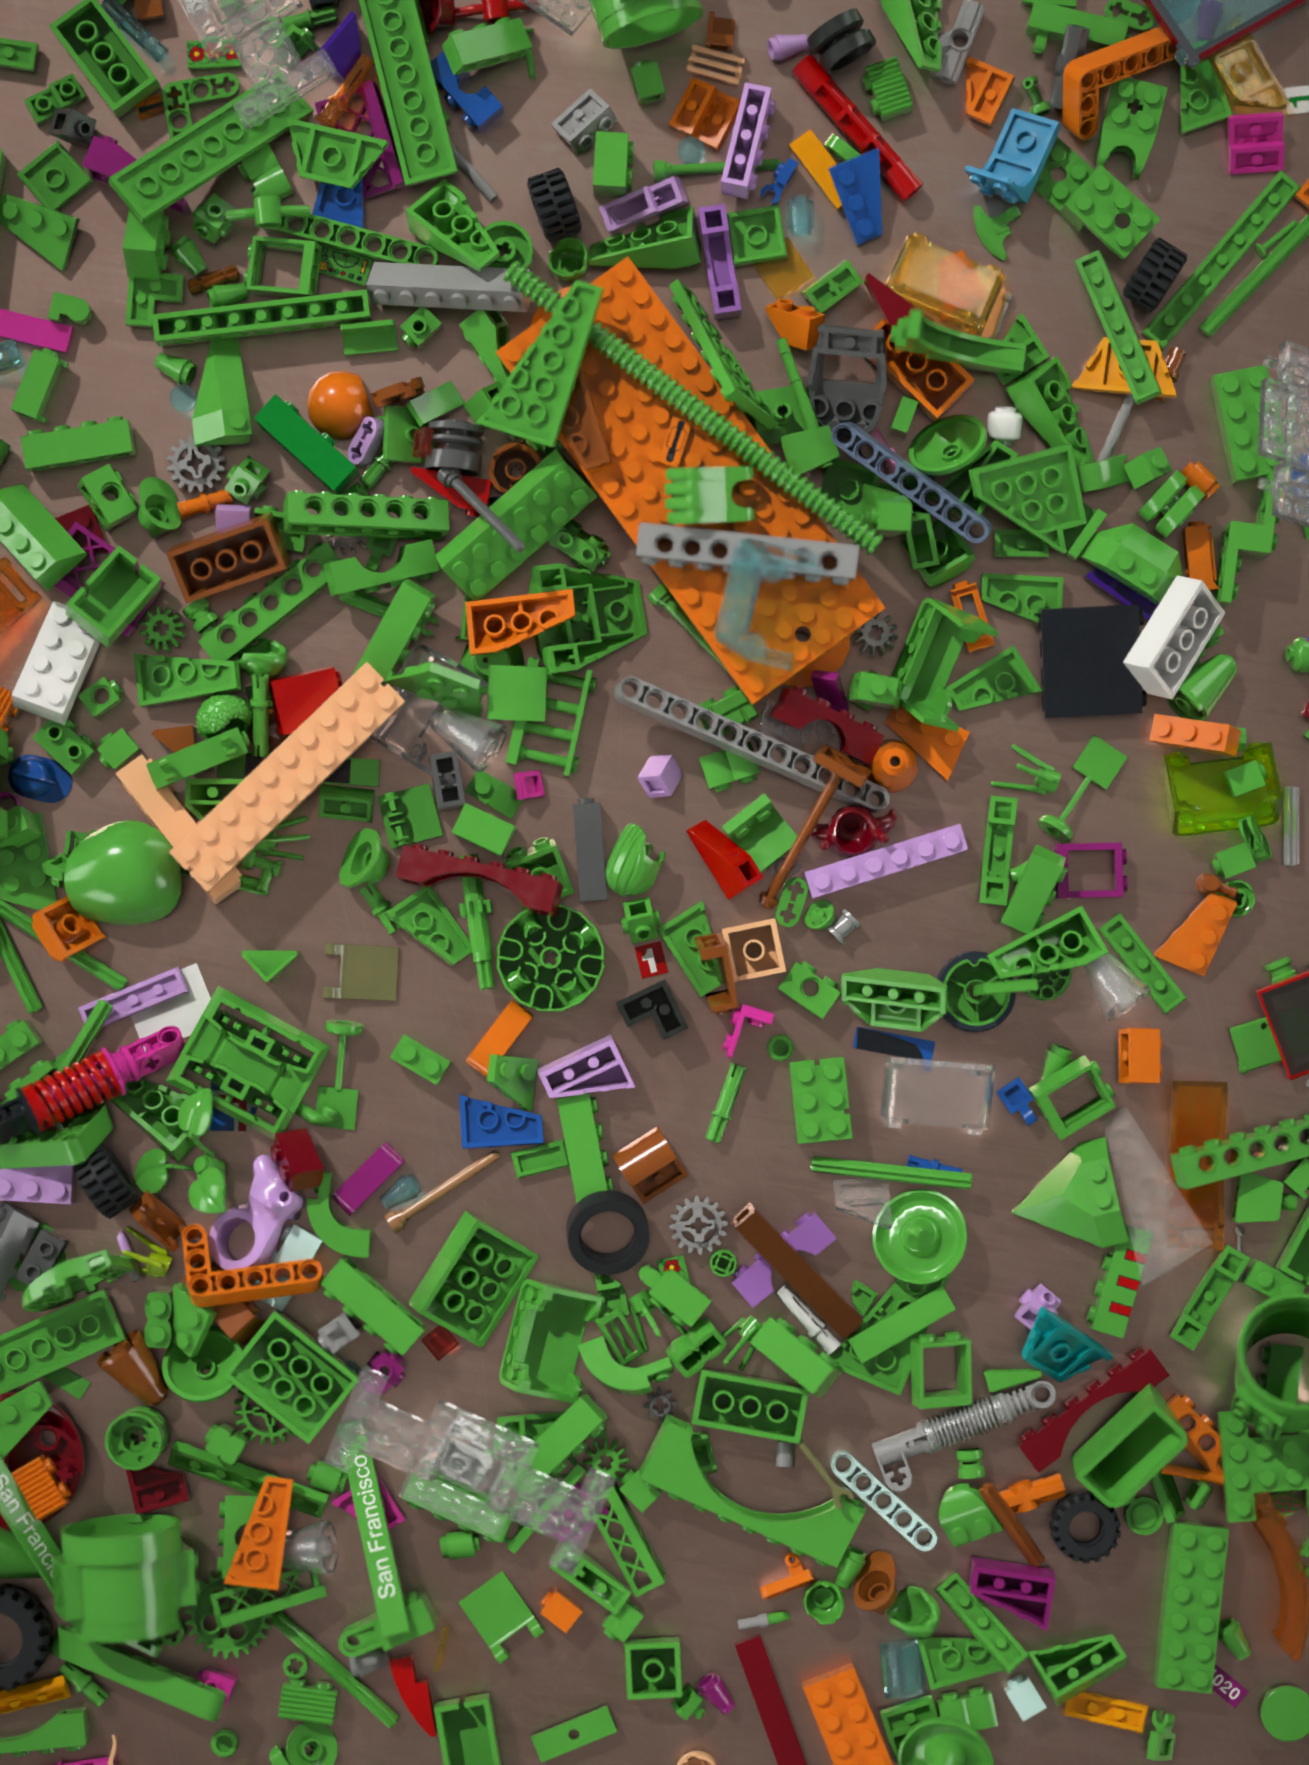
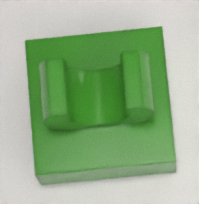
M62 853L42 863L43 873L51 876L52 885L60 889L63 888L64 870L69 857Z
M687 1684L682 1690V1697H676L671 1703L676 1713L685 1721L691 1714L700 1720L707 1712L702 1708V1704H700L703 1701L702 1697L690 1684Z

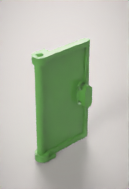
M1305 1005L1276 1013L1292 1057L1309 1053V1018ZM1266 1017L1229 1028L1241 1075L1246 1074L1248 1071L1282 1061Z

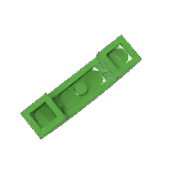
M990 796L979 903L1007 906L1010 860L1018 798Z
M1226 1244L1197 1286L1175 1324L1170 1337L1194 1351L1208 1329L1207 1325L1233 1283L1237 1282L1251 1258Z
M566 1411L497 1417L498 1445L535 1442ZM605 1428V1430H604L600 1435H598L595 1439H597V1438H607V1437H606V1428Z

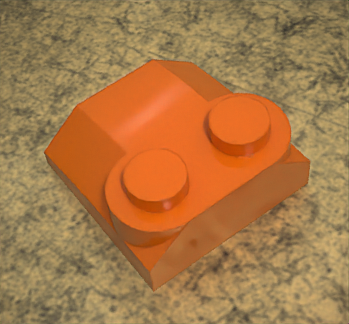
M67 896L32 915L33 930L48 954L56 961H66L74 954L105 938V935L101 933L95 921L82 917L72 907Z

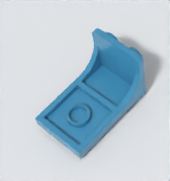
M1012 108L986 165L982 169L967 165L964 171L970 177L969 180L979 187L978 191L990 197H993L994 194L1000 195L1003 200L1012 204H1016L1017 201L1027 204L1062 125L1058 121Z

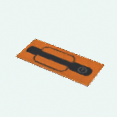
M176 89L172 90V94L168 96V98H172L175 109L180 108L178 96H181V93H178ZM162 94L148 97L136 105L140 121L165 113Z
M673 416L658 462L678 468L692 422Z

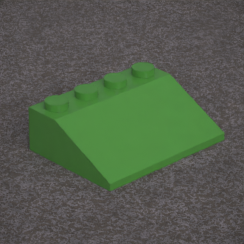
M465 1211L408 1304L424 1317L483 1348L520 1289L523 1281L538 1260L539 1255L485 1221Z
M277 1309L223 1375L308 1444L362 1378L359 1373L330 1350L325 1351L319 1341Z

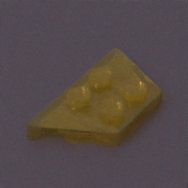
M1240 14L1231 20L1222 35L1245 23ZM1252 35L1208 59L1234 105L1284 109L1291 104Z

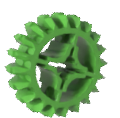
M240 1389L237 1393L244 1398L235 1399L234 1404L242 1406V1408L234 1410L233 1414L242 1415L243 1417L236 1421L237 1426L244 1423L247 1425L242 1430V1434L245 1435L250 1430L254 1432L250 1438L251 1441L254 1442L258 1435H260V1444L265 1445L267 1437H270L271 1445L275 1446L277 1444V1436H279L282 1443L287 1442L286 1432L291 1437L296 1435L286 1426L277 1429V1419L274 1416L271 1417L270 1413L264 1411L263 1407L259 1404L249 1407L250 1397ZM250 1415L262 1416L266 1421L268 1430L255 1424Z

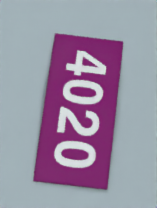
M1215 1664L1212 1690L1236 1708L1249 1691Z

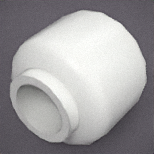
M995 407V411L988 414V438L997 440L1005 446H1012V441H1017L1022 436V414L1018 413L1015 407Z

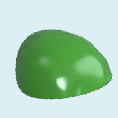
M133 820L109 824L89 835L72 851L67 859L64 870L65 891L72 907L82 917L95 922L115 925L145 924L167 916L177 905L182 884L180 865L169 853L172 847L168 840L156 828L144 822Z

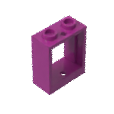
M1122 842L1054 845V852L1066 857L1064 867L1067 868L1062 883L1056 882L1055 899L1123 897V892H1127L1128 879L1127 875L1123 876V865L1127 864V850L1122 848ZM1113 850L1114 890L1069 891L1068 851Z

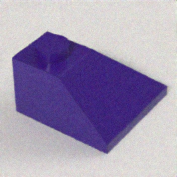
M353 11L348 14L317 52L322 66L346 86L351 81L356 82L364 71L362 69L364 60L361 30L357 16Z

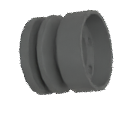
M455 419L429 422L428 430L437 434L428 435L427 441L439 445V448L426 450L424 468L439 471L442 467L458 468L461 475L464 476L481 475L482 456L471 452V449L483 447L484 442L474 437L484 436L485 428L468 421Z

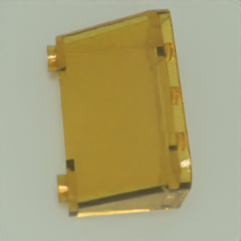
M915 232L913 236L907 235L885 285L912 305L956 323L958 328H961L962 324H964V328L968 330L967 334L981 337L1006 279L1002 274L1003 270L991 264H988L986 267L928 242L929 238Z

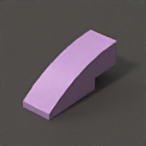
M672 176L650 187L644 186L600 206L599 209L607 231L610 233L688 204L689 201L680 178Z

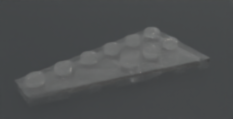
M1124 1106L1102 1119L1142 1287L1209 1248L1213 1243L1132 1115Z

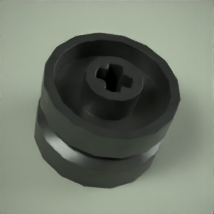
M855 8L844 11L828 20L807 38V43L813 53L822 54L819 63L826 74L835 73L864 56L876 44V39L870 29H860L864 20Z

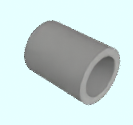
M777 1441L776 1466L795 1467L796 1443Z

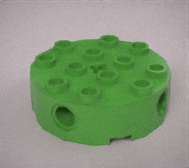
M562 904L558 906L556 917L525 910L520 912L503 931L497 946V970L504 987L521 1004L538 1011H564L581 1004L597 988L604 971V946L596 927L579 911ZM547 951H550L552 954L557 952L558 956L555 958L557 963L555 965L544 963V960L547 958L545 954Z

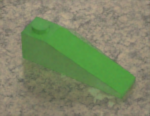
M690 206L659 215V221L646 226L643 222L636 225L637 229L629 234L617 233L589 245V264L593 266H615L627 256L636 267L676 269L691 267L701 263V242L694 207Z
M238 339L211 340L192 417L194 446L249 443L252 435Z
M142 1077L137 1082L132 1080V1082L125 1084L126 1094L115 1098L112 1096L110 1101L161 1149L179 1163L196 1146L188 1136L189 1131H183L178 1123L180 1106L189 1095L177 1093L161 1084L156 1085L144 1080Z

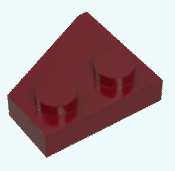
M149 1466L139 1470L126 1469L137 1515L191 1501L185 1474Z

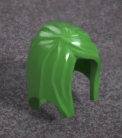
M629 823L623 829L607 862L605 874L608 887L620 896H635L647 892L653 886L666 855L661 850L656 861L648 857L653 846L650 843L645 844L646 834L637 824Z

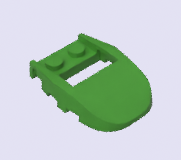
M108 1250L67 1260L40 1275L26 1288L22 1296L23 1309L30 1312H42L57 1308L74 1301V1294L85 1290L86 1294H90L98 1290L97 1284L106 1279L108 1283H112L120 1279V1276L130 1271H136L137 1267L132 1258L128 1256L121 1257L120 1255L112 1256Z

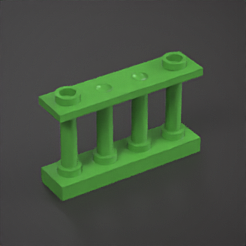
M528 658L527 666L544 667L539 666L540 659ZM587 669L585 678L563 673L550 674L547 670V681L583 689L579 705L546 697V709L577 715L574 731L532 721L515 720L506 764L517 766L518 760L523 761L527 759L565 768L564 777L570 778L571 772L576 773L579 757L575 756L587 697L588 693H594L597 678L592 677V670ZM534 733L571 741L568 757L527 749L526 745H522L524 734Z

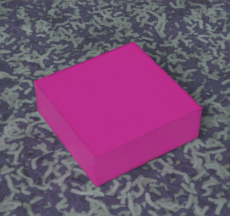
M541 770L513 774L517 800L545 797Z

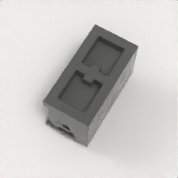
M48 1228L41 1229L15 1278L30 1285L40 1275L57 1265L70 1241Z

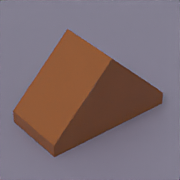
M193 725L158 729L151 733V735L173 752L198 743L196 727Z

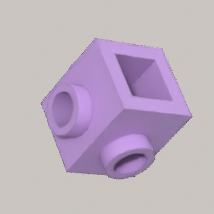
M1040 1283L1033 1291L1029 1288L1021 1296L1019 1301L1022 1304L1014 1317L1031 1330L1040 1308L1044 1306L1058 1315L1059 1313L1056 1309L1061 1300Z

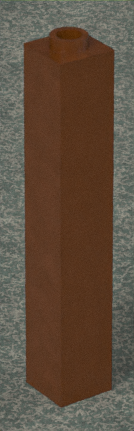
M751 1203L730 1221L734 1228L843 1340L859 1330L860 1324L863 1322L860 1315Z

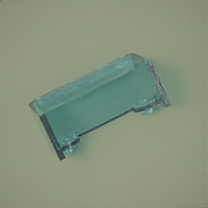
M747 538L739 541L734 549L714 630L716 640L746 660L790 671L793 654L767 648V643L760 634L749 632L748 630L761 580L767 582L781 580L785 576L788 564L815 571L818 555Z

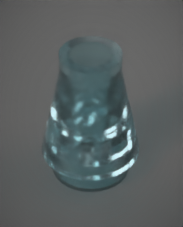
M409 1173L406 1176L402 1175L380 1196V1200L383 1206L389 1210L394 1206L417 1198V1194L422 1190L415 1177Z

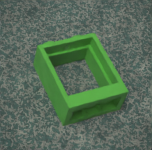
M253 236L252 244H249L247 252L250 263L249 270H246L244 275L246 289L254 295L285 298L316 295L322 247L316 241ZM266 249L303 252L299 289L261 286Z
M1085 1055L1029 1088L1049 1126L1060 1141L1116 1107L1112 1100V1097L1115 1096L1108 1082L1103 1083L1099 1077L1103 1074L1101 1068L1095 1060L1090 1062ZM1086 1072L1099 1096L1061 1119L1047 1095Z
M946 1332L945 1337H936L934 1334H921L919 1339H910L912 1404L919 1409L972 1405L971 1340L961 1335V1332ZM956 1346L957 1389L924 1392L923 1349Z

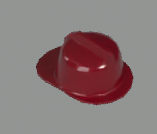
M420 0L427 34H432L437 27L454 25V0Z

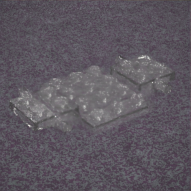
M1284 341L1279 344V359L1267 355L1263 361L1265 362L1263 363L1265 367L1278 371V380L1267 377L1261 381L1258 455L1280 463L1274 466L1273 481L1262 477L1258 482V488L1272 493V516L1309 527V348Z

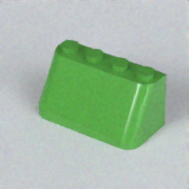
M1150 1383L1145 1386L1072 1455L1075 1477L1108 1507L1118 1508L1124 1505L1187 1445L1188 1439L1184 1427L1157 1389Z

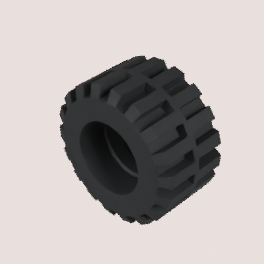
M558 167L528 178V190L545 238L552 243L580 233L582 228L580 216L564 172Z
M1160 237L1154 240L1123 289V296L1148 312L1154 311L1186 263L1187 254Z
M100 1144L84 1162L72 1165L73 1172L81 1188L95 1208L108 1219L113 1218L138 1201V1193L130 1176L117 1157L104 1145Z
M1075 1491L1073 1495L1068 1494L1064 1496L1065 1499L1062 1502L1059 1500L1056 1504V1510H1052V1521H1049V1527L1052 1532L1051 1536L1057 1547L1065 1556L1070 1557L1076 1562L1090 1563L1093 1560L1098 1562L1101 1561L1100 1558L1104 1555L1108 1557L1111 1554L1109 1551L1112 1548L1115 1549L1118 1545L1116 1542L1117 1538L1121 1536L1119 1531L1121 1523L1116 1510L1106 1506L1091 1491H1086V1493ZM1081 1512H1093L1101 1522L1099 1533L1088 1542L1076 1541L1070 1534L1072 1519Z

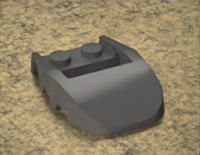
M822 323L818 326L820 333L817 345L813 349L810 372L807 377L810 402L820 427L829 425L832 432L837 425L844 422H852L869 433L874 429L879 420L886 392L888 369L884 329H864ZM824 354L878 359L876 384L823 378ZM843 427L839 432V436L852 437V433L848 428Z

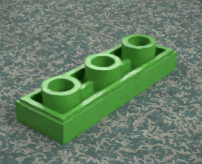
M605 1705L531 1736V1739L542 1763L616 1733L617 1728L608 1706ZM572 1729H576L579 1731V1735L572 1737L569 1732Z

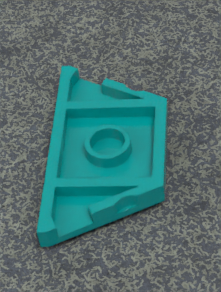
M1044 1306L1040 1308L1021 1352L1025 1361L1059 1383L1072 1378L1077 1373L1090 1370L1089 1364L1102 1358H1105L1107 1362L1114 1357L1109 1349Z

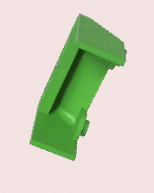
M926 598L919 607L891 676L899 678L903 683L899 704L924 724L958 732L959 726L947 717L953 702L951 694L945 689V686L964 641L974 643L982 634L997 637L999 632L975 615L940 600Z

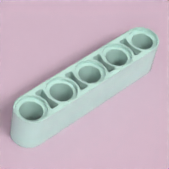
M840 1450L832 1455L830 1466L839 1479L917 1549L929 1551L934 1548L937 1543L936 1533L922 1517L851 1453ZM840 1457H846L850 1460L849 1468L844 1471L838 1470L835 1467V1462ZM865 1475L870 1478V1485L867 1488L860 1489L856 1486L855 1483L859 1476ZM880 1494H887L891 1498L889 1505L886 1507H879L876 1504V1499ZM902 1512L909 1513L911 1515L910 1522L907 1525H899L896 1522L898 1514ZM924 1530L931 1533L930 1541L925 1544L919 1543L917 1541L918 1533Z

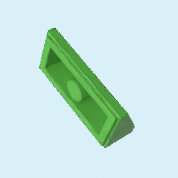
M323 784L319 793L318 817L372 823L375 790Z

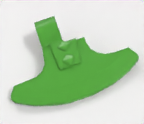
M1015 205L996 217H989L981 206H975L974 223L979 238L994 256L1005 261L1008 255L1004 250L1003 242L1008 235L1012 234L1008 223L1022 216L1019 209Z

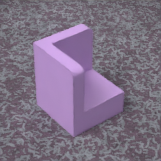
M672 754L651 756L639 774L638 779L649 798L665 797L673 794L683 773Z

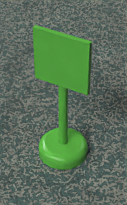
M1093 735L1072 767L1086 778L1061 816L1057 818L1053 815H1043L1038 821L1040 828L1054 839L1063 843H1070L1073 838V831L1065 821L1091 781L1106 790L1128 757L1096 735Z
M326 1020L325 1029L327 1032L340 1035L335 1087L318 1086L316 1111L322 1112L323 1107L327 1105L335 1108L337 1114L332 1124L314 1126L355 1130L359 1090L342 1088L346 1037L361 1034L363 1024L349 1020Z

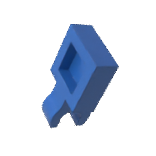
M790 157L785 164L781 162L773 174L776 177L775 182L765 185L761 189L760 197L763 198L767 192L771 191L775 194L772 205H776L780 200L781 193L785 190L798 169V162Z
M1019 1077L996 1092L1009 1113L1013 1114L1018 1110L1027 1126L1038 1120L1028 1106V1103L1033 1101L1034 1098Z

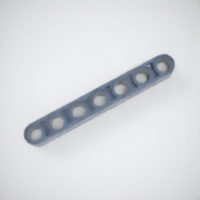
M844 422L833 429L831 438L837 447L964 538L973 543H980L990 536L992 526L986 517L922 473L852 422ZM843 427L848 428L852 433V438L849 442L843 441L839 436V432ZM864 443L870 444L874 449V454L871 458H867L862 454L861 448ZM886 459L895 462L896 470L894 473H888L884 470L883 463ZM908 475H913L917 478L918 486L916 489H910L906 486L905 479ZM929 491H935L940 495L938 505L930 504L927 495ZM951 507H958L962 511V519L960 521H955L950 517L949 511ZM973 523H980L984 526L985 533L983 536L977 537L972 533L971 527Z

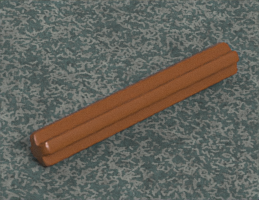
M984 1483L979 1489V1493L1029 1564L1035 1567L1041 1566V1563L1045 1561V1557L996 1487L992 1483Z

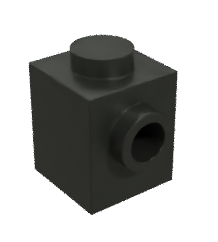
M56 108L49 134L72 145L90 146V142L95 134L94 128L97 120L73 109Z

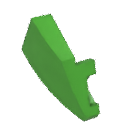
M594 1273L598 1296L603 1298L602 1318L605 1313L614 1311L613 1308L616 1306L621 1309L625 1317L630 1316L625 1288L608 1275Z

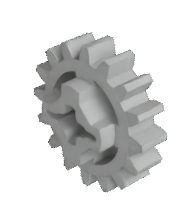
M189 435V442L186 443L184 440L179 439L181 446L179 448L171 447L175 455L167 456V460L173 463V465L167 467V470L171 473L175 472L171 480L173 482L180 480L178 487L183 490L188 486L190 494H193L195 488H198L200 493H203L205 486L213 490L212 482L215 480L221 483L222 481L218 473L226 472V469L220 466V463L225 462L226 458L218 456L222 449L220 446L215 448L213 446H194L192 435ZM199 447L208 450L212 455L201 454ZM188 450L184 460H180L182 454ZM194 454L202 463L199 464L198 473L193 466H190L194 464ZM213 468L212 473L205 479L207 471ZM181 473L191 474L194 481L187 480Z
M695 1195L694 1202H690L688 1198H685L684 1207L678 1204L675 1206L679 1213L670 1215L672 1219L676 1220L675 1223L669 1225V1229H676V1233L671 1237L672 1239L680 1238L681 1241L678 1247L681 1248L686 1244L688 1246V1253H691L693 1248H697L699 1255H702L703 1248L705 1247L712 1252L711 1244L715 1243L720 1246L719 1235L726 1236L727 1234L724 1230H721L722 1226L728 1225V1221L721 1220L720 1218L725 1214V1211L717 1212L716 1209L719 1203L715 1202L710 1205L709 1197L707 1196L703 1202L699 1200L698 1195ZM702 1207L710 1210L716 1219H708L703 1214ZM690 1208H693L691 1217L688 1220L681 1221L683 1214ZM698 1217L701 1218L702 1222H706V1224L711 1223V1225L702 1227L701 1232H696L694 1227L685 1226L695 1223V1218ZM716 1229L712 1238L704 1242V1235L709 1230ZM681 1231H689L694 1236L695 1243L686 1239Z

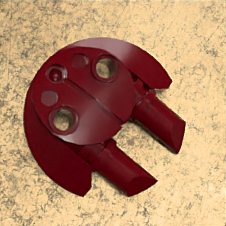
M18 1392L2 1393L0 1402ZM54 1403L2 1461L9 1472L12 1473L43 1454L46 1459L50 1457L57 1468V1472L54 1474L58 1481L65 1483L70 1490L71 1496L68 1498L71 1501L79 1488L83 1476V1444L73 1421ZM45 1431L54 1433L56 1441L53 1445H49L44 1441L43 1434ZM67 1505L41 1519V1522L45 1523L54 1518ZM0 1513V1527L11 1530Z

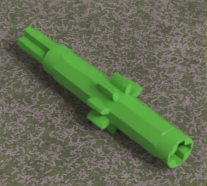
M467 854L468 856L478 858V854ZM461 877L465 903L459 904L460 916L462 919L467 918L471 949L474 964L477 966L480 990L495 988L491 966L493 956L487 915L493 914L491 900L484 899L482 878Z

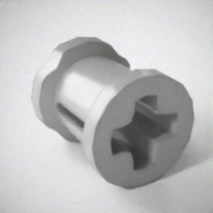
M845 908L841 911L842 915L826 928L841 944L845 942L844 939L855 928L861 927V924Z

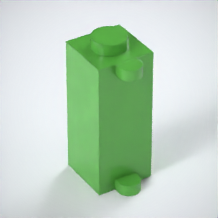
M43 348L42 352L34 349L11 406V410L14 413L39 423H46L47 418L43 417L44 411L61 369H67L69 363L57 358L58 353L47 348Z

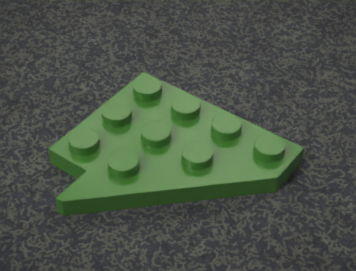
M1071 444L1045 449L968 470L975 498L1059 553H1067L1063 530L1087 524Z

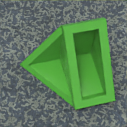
M242 950V957L266 983H273L299 957V951Z

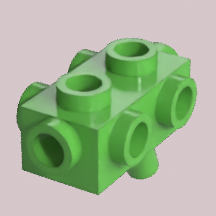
M571 519L548 542L572 557L571 561L578 565V569L584 568L594 571L598 564L603 567L612 554L607 551L609 547L605 545V541L595 534H588L582 530L583 527L578 522Z

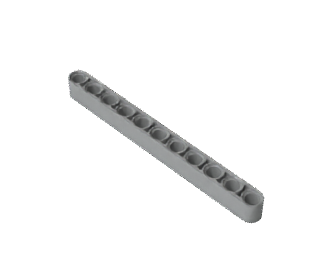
M627 677L615 687L614 696L620 704L821 793L826 786L821 780V773L826 772L830 777L832 775L830 770L813 761L814 756L636 677ZM624 685H630L634 689V697H628L624 694ZM649 696H655L658 699V708H653L649 705ZM674 707L682 709L684 713L683 719H677L674 716ZM701 717L707 720V730H702L698 726V718ZM724 728L732 732V741L724 739L722 735ZM748 739L756 742L758 747L756 752H752L747 747ZM773 750L780 752L782 756L781 763L773 760ZM797 761H802L806 765L805 774L797 770ZM841 779L832 796L848 805L855 804L866 807L871 813H876L887 807L890 800L889 793L885 788L868 780L864 782L861 788L851 783L855 788V794L850 795L846 792L845 785L847 782H851ZM871 793L878 796V806H874L870 802Z

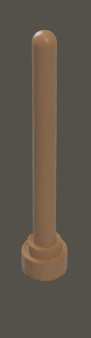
M491 1151L404 1210L400 1211L399 1209L396 1212L392 1210L384 1217L395 1234L405 1228L404 1225L408 1223V1219L496 1162L500 1158L499 1152Z

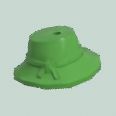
M468 643L460 661L463 674L481 680L480 691L488 694L489 665L525 666L522 648L518 644L497 653L471 656Z
M365 828L356 832L348 844L339 873L341 885L352 888L363 882L376 883L384 877L389 868L390 857L381 848V841L377 831Z

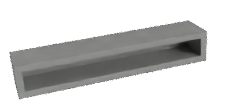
M374 262L366 284L371 304L527 312L531 301L530 297L526 298L524 296V292L519 293L516 286L514 288L511 287V282L503 280L508 268L486 267L479 272L469 266Z

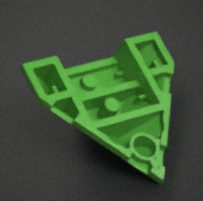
M1106 1137L1078 1143L1011 1212L1016 1216L1029 1219L1037 1224L1074 1238H1079L1101 1248L1129 1243L1126 1224L1121 1213L1112 1173V1162Z

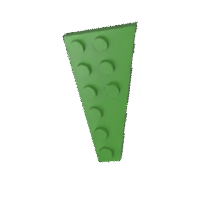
M676 279L669 285L674 294L672 300L683 311L684 314L681 317L684 322L692 328L693 333H691V336L702 347L703 351L700 352L702 357L712 366L713 369L710 373L721 384V394L728 402L734 401L743 414L748 412L769 430L773 429L779 423L773 415L762 409L766 403L750 386L752 384L751 380L729 348L726 350L720 339L723 337L706 319L708 314L693 291L679 279Z

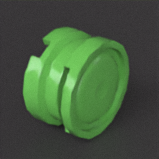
M1242 880L1224 882L1230 887L1238 888L1234 899L1226 894L1216 892L1219 895L1237 901L1231 918L1246 915L1255 904L1253 888Z
M1136 1495L1134 1501L1124 1506L1123 1510L1125 1523L1132 1531L1140 1535L1153 1534L1163 1523L1164 1514L1161 1506L1148 1495Z

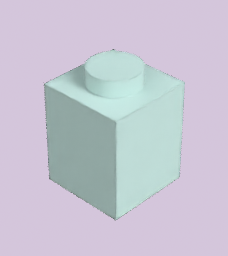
M1017 1675L1007 1682L1008 1686L1004 1690L1023 1722L1047 1708L1028 1675L1024 1677Z

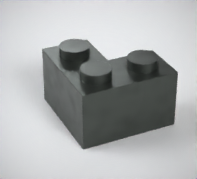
M665 979L616 1002L627 1027L653 1016L663 1040L688 1029Z

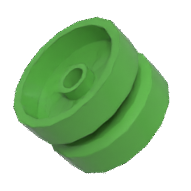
M505 220L493 222L483 228L487 231L499 253L507 251L510 254H505L503 257L499 256L487 267L509 268L512 263L519 261L521 267L526 266L527 269L532 270L535 259L532 240L524 228L517 223Z
M1178 469L1137 513L1146 522H1151L1160 512L1164 514L1155 526V530L1163 538H1166L1176 527L1179 528L1196 510L1194 507L1206 495L1194 485L1181 496L1178 492L1187 483V477Z

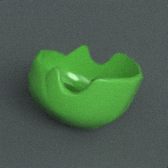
M572 236L557 240L555 248L549 251L548 264L550 271L556 278L565 281L580 278L589 265L587 247L580 239Z
M819 1580L814 1582L807 1588L803 1599L807 1615L817 1620L820 1625L834 1624L842 1617L845 1597L842 1590L830 1581Z

